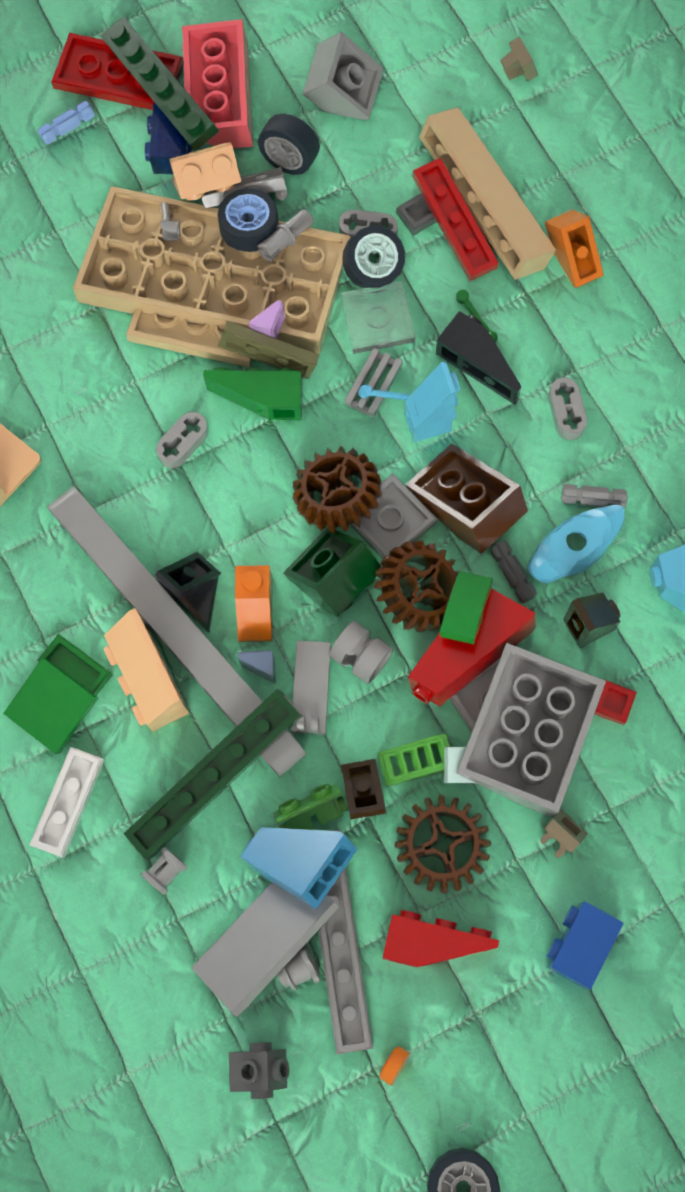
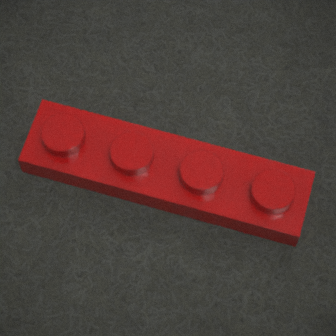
M438 158L414 169L412 177L469 282L497 269L499 263L442 159Z

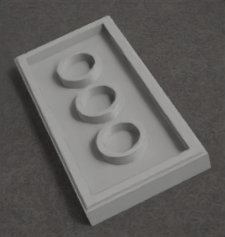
M272 882L191 968L228 1010L238 1017L336 912L339 906L326 894L317 909H314Z

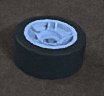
M250 188L236 190L227 195L219 205L217 215L221 237L228 246L238 251H257L259 249L257 247L258 244L268 238L278 225V212L275 202L268 194L260 190Z

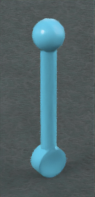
M367 384L362 385L358 390L359 396L363 399L377 396L406 400L410 396V394L374 390Z

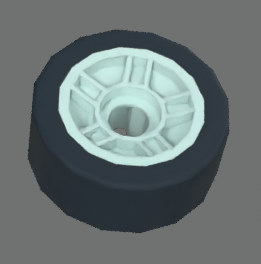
M368 226L360 229L347 241L343 250L342 265L347 277L355 285L363 289L377 290L389 285L401 274L405 264V250L401 240L393 231L383 226ZM369 254L379 255L376 264L369 261Z

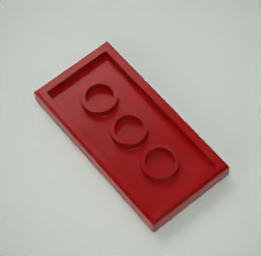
M69 32L51 81L53 89L162 112L104 40ZM152 50L172 75L179 80L184 66L183 57Z

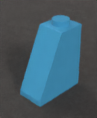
M261 827L257 834L247 843L246 849L240 857L255 872L312 908L317 909L356 853L357 848L340 831Z

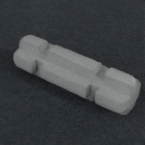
M565 484L562 488L561 500L564 504H576V501H578L580 505L605 507L607 504L623 506L624 509L627 504L628 494L625 489L613 488L612 492L609 491V488L582 485L580 489L577 488V485Z

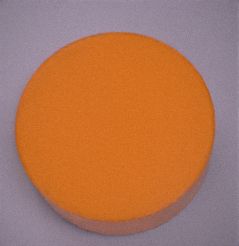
M401 1046L396 1047L384 1064L379 1075L380 1079L392 1086L403 1070L411 1053Z

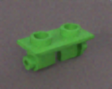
M320 785L310 792V796L298 801L297 798H294L279 805V810L273 812L277 824L285 822L279 828L313 830L315 828L310 817L315 814L321 826L344 816L342 812L349 809L343 797L336 799L343 795L338 785Z

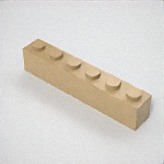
M458 107L429 115L419 136L420 140L434 160L442 159L476 223L514 280L544 270L556 249L537 223L534 215L530 213L519 197L518 192L508 181L501 167L495 162L485 144L473 130L470 122Z

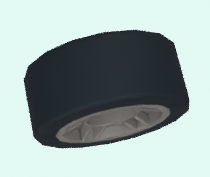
M285 113L275 114L271 117L258 138L259 150L265 160L273 167H281L282 172L292 175H299L308 171L320 149L319 139L314 130L303 120Z
M465 1148L449 1150L437 1158L429 1171L427 1181L428 1192H457L456 1186L458 1182L463 1180L471 1185L468 1192H500L498 1176L486 1158L473 1150Z

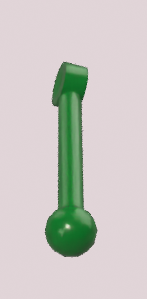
M459 290L456 294L457 302L464 304L470 314L481 321L494 342H496L498 339L497 333L488 328L470 303L468 292L466 290Z

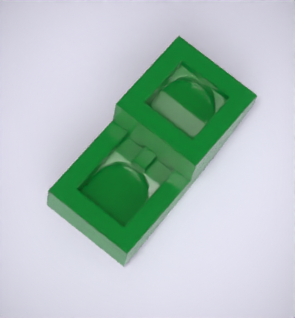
M459 571L440 629V637L474 644L483 621V610L492 589L493 578Z

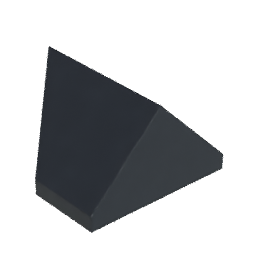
M195 552L158 570L155 577L171 598L210 632L217 583L221 572L199 552Z

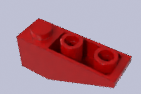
M400 910L399 916L392 914L382 959L419 968L496 949L499 946L500 940L491 938L492 931L471 927L470 933L456 930L457 923L436 918L435 924L421 921V914Z

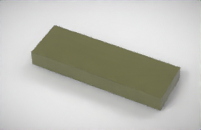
M230 321L226 322L218 344L221 348L278 369L291 368L295 371H301L302 377L306 379L310 378L319 358V354Z

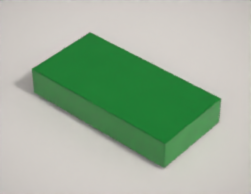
M60 634L54 638L37 659L40 662L42 658H47L96 696L113 676L111 672Z

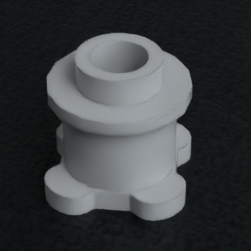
M307 944L277 974L282 986L286 987L289 985L293 991L298 989L297 985L313 979L315 983L321 981L319 968Z

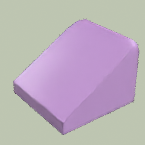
M277 300L249 322V328L277 339L286 317L283 302Z

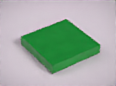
M42 658L3 714L54 754H60L99 697L50 660Z

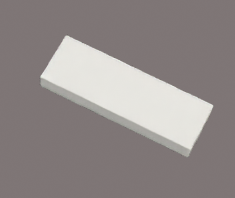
M70 747L30 846L65 858L105 761L103 758Z

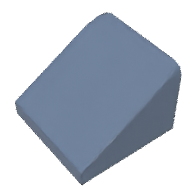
M271 650L238 653V659L242 667L275 683V659Z

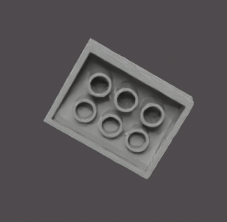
M506 643L457 774L519 805L554 818L561 808L606 681Z

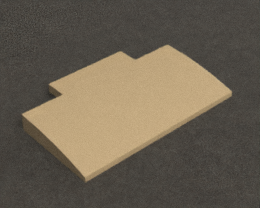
M113 186L110 187L73 286L77 302L133 314L126 334L129 342L250 368L253 359L218 346L226 322L230 321L249 328V322L279 300L284 304L286 317L277 339L316 354L321 353L344 268L342 256L346 243L350 239L349 235L308 227L295 238L296 243L293 246L286 247L272 261H267L260 254L259 250L252 252L238 251L227 245L222 239L217 215L219 208H204V205ZM167 202L169 205L171 221L180 222V238L178 241L164 240L162 238L161 220L163 216L161 203Z

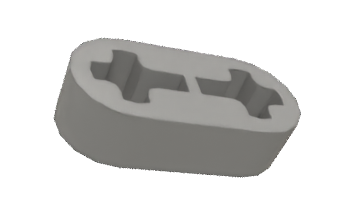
M348 210L339 219L340 234L349 235L350 238L360 229L368 226H387L389 230L398 235L396 219L386 213ZM351 222L357 223L355 230H349Z
M559 378L552 383L548 394L557 433L562 438L575 440L583 434L587 424L583 401L575 381L569 378ZM559 389H564L565 393H570L567 401L568 404L565 405L563 396L558 395ZM567 413H570L573 422H579L576 429H571L570 425H564L568 417Z
M198 412L185 413L159 440L156 452L160 462L165 467H180L205 441L209 430L206 419L202 414ZM198 423L200 431L197 433L191 431L188 434L187 425L195 426ZM177 446L178 455L170 454L167 457L165 449L168 447L174 449Z

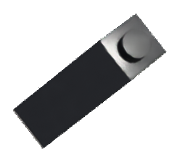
M459 311L438 337L436 354L515 405L519 400L522 386L481 321L472 315L467 316Z

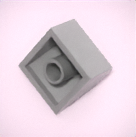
M340 32L317 44L302 95L324 112L367 120L370 119L384 68L343 32Z

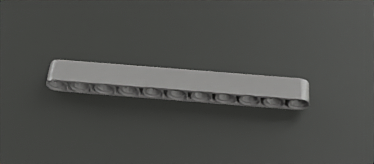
M74 486L47 506L59 523L128 603L137 609L142 619L235 727L262 703L260 698ZM287 730L261 757L281 777L302 759L306 752Z

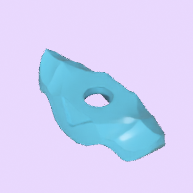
M610 505L592 509L572 516L558 527L552 529L539 543L527 564L529 573L542 583H552L565 576L577 575L591 567L603 556L609 545L619 534L624 522L623 506ZM577 533L583 536L585 547L582 550L575 551L568 547L566 539L570 534Z

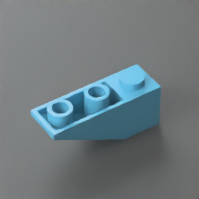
M446 361L441 362L405 400L404 414L414 442L451 432L452 421L456 419L454 406L458 405L456 392H460V386L456 373L449 372Z

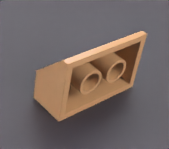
M136 608L130 610L104 635L108 646L103 649L112 666L118 664L123 674L118 677V681L125 695L132 694L137 705L132 707L138 723L140 726L146 724L153 732L189 714L147 625Z

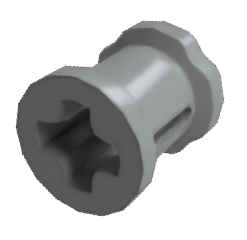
M166 847L161 850L162 855L148 871L144 870L141 873L163 895L168 892L167 887L181 871L185 872L188 869Z

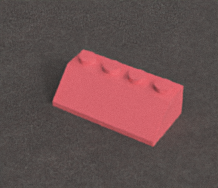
M243 20L182 26L184 89L219 130L206 143L217 146L231 142L233 149L253 147L249 50Z

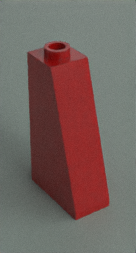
M491 589L483 610V621L474 644L440 637L439 633L408 676L412 690L411 693L426 704L431 701L440 707L500 659L506 643L516 646L530 635L536 628V613Z

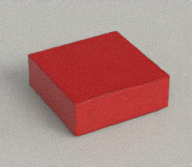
M605 680L606 683L594 714L624 726L637 692Z

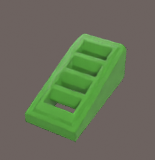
M446 733L379 752L378 756L386 787L444 773V747H450ZM438 746L442 763L438 764L435 763L432 747ZM424 750L428 767L422 768L418 751ZM409 753L415 770L408 772L404 755ZM397 757L401 775H394L390 758Z

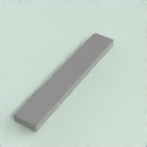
M345 867L327 893L339 908L319 929L336 1054L373 1049Z

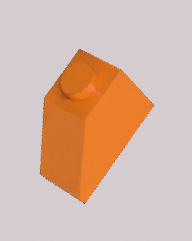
M572 209L545 221L548 237L556 249L554 255L573 287L577 288L604 276L589 216Z
M270 565L235 566L238 642H272V573Z

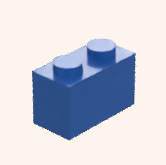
M583 901L579 903L578 907L572 905L568 910L562 923L567 929L561 940L558 938L553 940L546 957L550 959L547 968L587 990L592 988L624 923Z

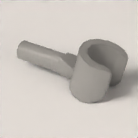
M167 202L161 203L163 216L161 220L162 238L164 240L178 241L180 238V222L171 221L169 205Z

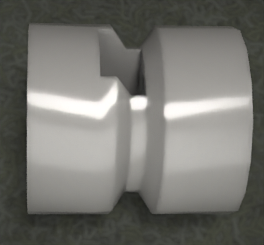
M352 621L335 641L329 652V657L343 667L350 665L352 667V674L368 685L388 662L394 648L379 637L371 639L368 629L357 621Z

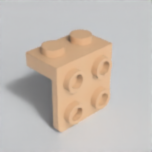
M231 142L169 159L174 175L172 177L173 185L181 199L197 200L202 198L205 192L212 190L218 192L228 191L234 188V184L241 182Z
M1 423L0 507L42 461L36 451Z

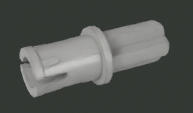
M303 209L285 224L279 223L276 226V230L258 244L257 247L260 254L267 261H272L286 247L293 246L296 243L295 238L313 224L314 219L310 213Z

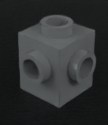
M272 1042L249 1043V1051L229 1052L230 1092H251V1099L273 1098V1090L287 1088L289 1063L286 1059V1049L272 1050Z

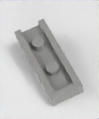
M279 167L240 177L241 182L234 184V188L228 191L218 192L212 190L205 192L202 201L204 208L217 206L230 193L245 188L257 189L264 193L274 192L278 200H284L287 197V189L282 168Z
M297 641L293 705L303 716L291 727V734L313 733L326 735L331 642Z

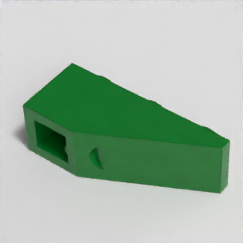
M217 367L213 370H204L203 372L207 390L268 420H302L303 382L301 371H295L291 368H280L277 371L247 368L244 371H236Z

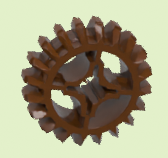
M340 446L338 451L333 453L327 447L326 454L323 456L315 452V460L313 462L304 460L305 470H297L296 476L298 480L293 481V500L297 505L296 508L299 515H302L310 526L315 524L316 528L320 531L328 526L329 531L333 534L337 527L340 526L347 532L348 525L352 523L360 528V518H371L370 509H378L379 503L377 499L381 498L382 495L380 487L382 481L377 473L376 465L373 462H369L365 453L358 455L354 448L346 453L345 449ZM353 475L362 480L360 488L355 487L354 483H352ZM315 491L321 494L323 499L321 504L313 500Z
M423 540L413 544L405 542L400 547L390 550L389 556L387 555L382 558L380 562L382 567L375 573L381 580L376 582L373 588L382 591V594L377 597L376 601H385L387 607L384 608L383 613L388 614L392 612L394 614L392 623L397 624L403 620L404 630H410L414 627L416 632H423L426 629L433 631L442 625L448 601L459 571H454L452 568L456 560L450 559L447 561L445 559L447 550L442 549L436 552L435 543H429L425 546ZM405 563H418L424 566L425 569L420 571L414 566L410 568ZM420 602L425 606L430 605L434 609L432 611H424L413 605Z
M443 795L438 797V807H433L432 800L429 797L424 800L425 811H422L419 805L414 804L412 811L417 817L414 819L407 814H404L402 817L404 823L410 826L409 829L397 827L396 830L398 835L406 837V840L395 842V848L406 849V853L397 856V861L403 863L409 860L411 863L403 870V873L407 876L416 870L419 874L415 877L414 884L417 886L422 882L423 877L429 879L427 891L432 892L435 882H441V893H447V882L451 881L454 889L460 891L462 889L459 880L461 877H463L466 883L471 885L474 882V878L469 871L473 870L480 875L484 871V868L476 863V861L487 862L490 858V855L481 852L480 848L490 847L491 840L480 839L479 837L489 831L488 826H481L479 828L475 826L481 820L482 815L477 813L470 819L467 814L470 812L472 805L467 803L463 810L460 811L456 809L459 803V799L456 797L452 799L450 807L445 806V797ZM439 816L451 817L459 821L467 830L458 832L448 831L442 821H440ZM429 820L432 838L428 842L423 843L422 846L413 848V836L417 828L424 821ZM438 831L440 836H445V839L448 837L451 841L454 840L448 847L447 856L446 853L440 852L441 848L439 851L432 848V845L437 843ZM471 840V856L468 862L458 870L455 864L454 849ZM428 856L439 858L447 873H437L429 870L418 858Z

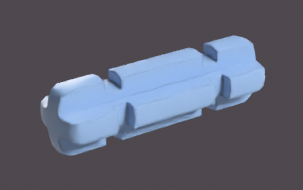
M83 101L75 106L76 110L71 108L51 120V125L46 123L38 129V134L42 141L49 145L57 140V135L62 137L80 126V121L87 122L92 119L95 114L91 105L87 101Z

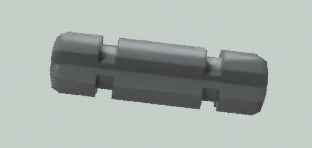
M505 540L500 541L491 547V554L496 562L500 561L499 567L510 586L516 588L515 594L521 603L528 602L536 596L537 591L532 582L527 581L529 577L517 557L511 555L512 549L508 542Z

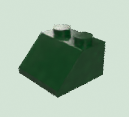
M327 527L283 574L322 609L338 617L342 612L350 608L355 598L365 588L375 581V573L382 566L362 541L338 530L333 534Z

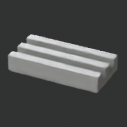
M373 348L345 399L346 406L372 418L378 412L384 397L376 396L369 408L365 405L370 397L366 399L360 398L359 402L355 401L359 388L364 385L376 361L380 363L368 385L374 389L386 366L392 368L380 388L381 391H389L403 362L399 358H396V360L392 359L390 354H381L380 350Z

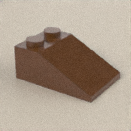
M450 444L405 484L413 495L458 539L481 554L528 512L519 484L454 444Z

